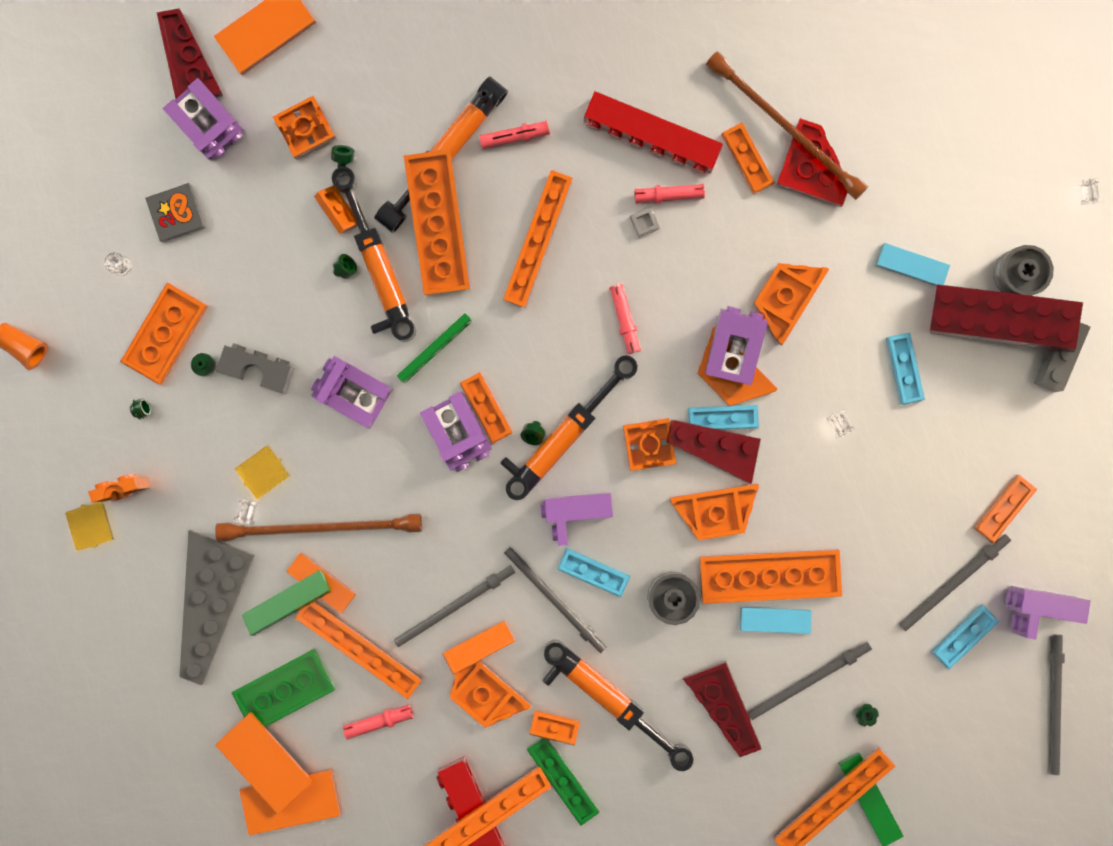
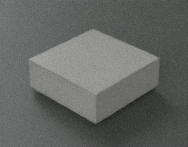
M651 207L630 215V220L638 238L660 229Z

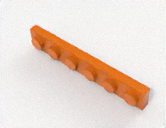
M553 170L550 171L504 295V301L523 308L526 307L570 188L572 177Z
M315 601L302 608L295 618L406 699L410 698L422 681L412 671Z
M877 747L774 837V841L779 846L806 845L896 767L895 764L880 747Z
M536 767L422 846H468L552 786L542 769Z

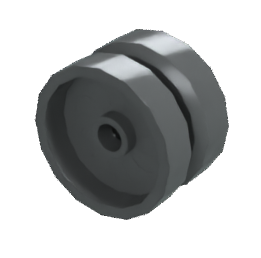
M1022 245L1004 253L997 260L994 266L993 278L996 287L1001 292L1033 296L1041 293L1050 285L1054 266L1050 256L1043 249L1035 245Z
M669 571L661 573L653 579L648 588L647 601L649 608L657 619L665 624L679 625L688 622L695 616L700 605V594L698 587L689 577L680 572ZM671 593H675L677 595V599L675 601L669 600L668 597H672Z

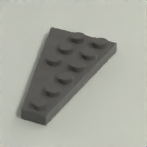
M188 530L179 677L198 685H203L255 555L226 543L217 542L216 539L193 530Z

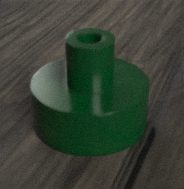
M345 145L332 147L331 159L337 162V167H347V164L354 161L355 150Z
M341 254L333 261V274L336 277L348 279L357 271L355 261L347 254Z
M199 353L193 357L191 369L195 374L206 377L215 371L216 362L211 355Z
M533 421L523 426L520 436L527 444L539 445L543 442L545 430L541 427L540 422Z

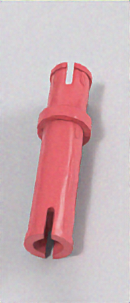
M547 120L529 125L523 123L520 127L484 135L481 134L479 136L482 149L521 140L528 142L530 138L550 135Z
M704 184L671 187L655 185V188H635V204L644 202L661 204V201L704 199Z
M617 284L616 287L611 286L609 290L611 291L621 328L619 333L623 335L627 354L639 352L641 348L636 334L638 329L632 320L624 285Z
M408 704L394 710L386 709L384 713L347 725L345 724L343 725L345 738L349 740L350 738L387 726L392 728L399 722L414 719L411 705Z

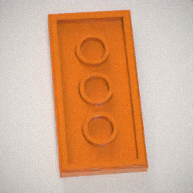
M264 0L214 35V38L239 73L243 75L310 28L316 21L301 0Z
M166 283L120 362L155 383L162 385L208 306L175 286Z
M252 712L215 744L277 814L314 781Z
M332 769L309 773L308 775L314 781L279 814L272 809L253 786L241 788L239 791L248 834L254 835L340 816L341 811Z

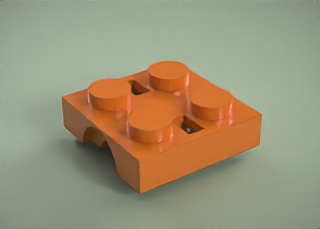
M314 96L273 116L295 160L336 139ZM299 111L301 115L296 117L294 113ZM312 136L315 143L310 145L308 138Z
M669 418L623 425L630 471L676 464L674 446L670 444L661 446V440L667 439ZM639 443V449L631 450L630 445Z
M128 474L118 477V482L106 481L95 485L94 490L88 491L91 503L109 500L113 502L121 500L123 497H131L134 492L150 488L147 477H138V474Z

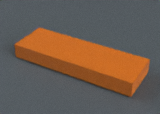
M743 122L722 132L721 135L753 195L773 185L775 182Z
M481 372L460 382L492 444L513 433Z
M1016 475L974 529L991 543H995L1037 489L1022 476Z
M300 553L286 572L300 582L319 570L323 571L332 592L321 597V599L340 613H343L356 594L303 553Z
M505 621L442 653L454 675L514 643L515 640Z

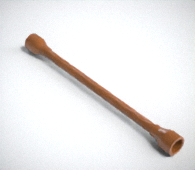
M717 51L709 58L706 66L713 73L723 76L726 80H731L739 90H742L766 114L768 113V116L770 115L776 123H779L798 143L803 145L812 155L814 154L816 159L823 165L825 164V167L827 166V169L834 175L836 174V177L838 176V180L844 185L851 197L857 200L869 187L858 177L850 175L847 171H843L821 149L816 147L807 137L805 138L803 133L794 125L792 126V123L790 124L773 106H770L764 98L736 75L727 59Z
M408 514L401 518H394L392 521L375 520L365 522H333L330 524L315 523V525L310 523L309 525L247 526V528L231 523H217L215 536L217 542L231 541L235 538L252 534L314 533L320 531L332 532V530L334 532L335 530L355 531L392 528L411 533L422 532L421 514Z

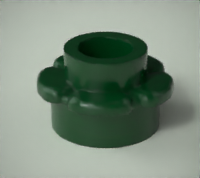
M134 398L133 403L130 405V412L133 417L142 420L151 414V407L145 398Z
M863 704L856 710L857 722L861 726L865 727L868 725L871 727L876 724L879 713L871 704Z

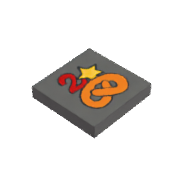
M186 183L145 198L160 242L205 228L191 184Z

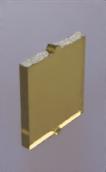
M268 445L235 468L244 481L243 485L249 488L257 500L290 476L281 464L282 460L276 457Z
M103 502L90 505L82 504L80 508L65 512L76 551L91 546L96 548L98 544L114 540Z

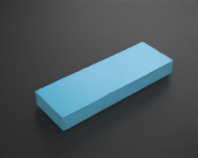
M887 243L882 245L876 263L878 267L935 286L937 284L944 285L950 268L949 264Z
M910 332L887 337L886 341L900 404L904 405L925 400Z
M758 405L688 408V423L718 430L759 428Z
M566 548L557 569L619 597H622L630 575Z
M981 604L931 652L947 669H950L989 633L999 621Z
M741 607L740 630L811 634L812 611Z

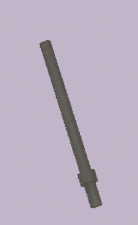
M1004 534L993 545L989 544L985 547L979 557L899 625L904 631L911 628L987 561L995 559L999 555L998 552L1010 543L1011 539Z
M511 547L504 552L518 569L580 632L579 635L585 642L588 640L599 653H602L607 648L594 634L595 631L590 626H586Z
M510 565L499 573H493L486 577L485 582L395 638V644L397 647H400L492 588L494 590L501 585L500 582L516 573Z
M1053 634V652L1050 653V662L1052 663L1050 774L1060 775L1062 664L1065 663V653H1062L1063 635Z
M866 642L852 651L849 649L842 653V657L748 711L750 718L754 720L848 664L850 666L857 662V658L872 650L870 644Z

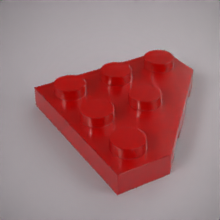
M800 118L796 128L805 135V138L807 137L816 147L821 149L827 157L832 159L838 167H841L833 147L830 146L825 136L826 133L822 125ZM793 137L776 185L839 207L843 206L847 196V191L838 180V176L836 177V174L834 175L827 169L825 164L823 165L814 157V154L812 155Z

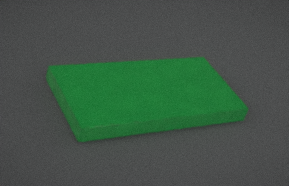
M314 648L231 693L244 718L252 712L266 727L335 691L336 688Z

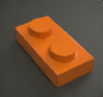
M334 185L316 193L314 198L339 234L358 226L351 208Z
M535 711L529 735L575 746L580 721Z

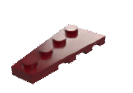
M180 8L156 12L175 99L185 92L188 86L197 78L201 80L215 97L223 96Z
M671 420L666 443L742 481L752 484L760 438Z
M727 661L683 677L684 682L694 692L695 697L702 703L709 716L721 729L722 734L739 757L762 750Z

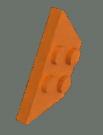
M778 263L753 304L758 312L764 315L763 319L768 321V328L781 346L786 341L829 271L827 267L818 268Z
M716 326L712 328L697 374L728 406L778 390L757 367L752 385L706 375L704 371ZM730 340L728 342L726 351H729L731 349L730 347L732 343ZM729 357L725 362L726 367L735 368L738 364V359L736 357Z
M759 484L670 497V502L698 540L745 533Z
M481 661L455 673L449 698L484 728L500 720L512 717V715L521 711H526L532 706Z

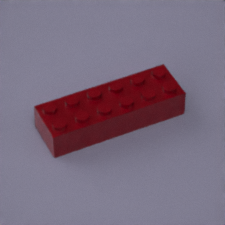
M937 284L930 334L1075 352L1083 302Z

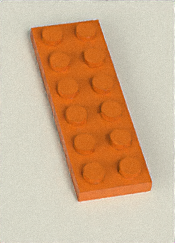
M448 149L403 155L424 295L470 289L451 151Z
M838 549L699 557L703 604L842 597L840 550Z

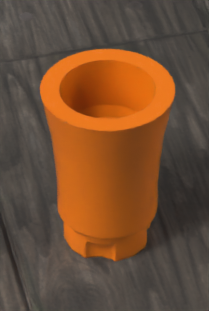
M4 322L0 325V348L18 360L27 370L37 367L47 353L48 344L31 337L8 323Z

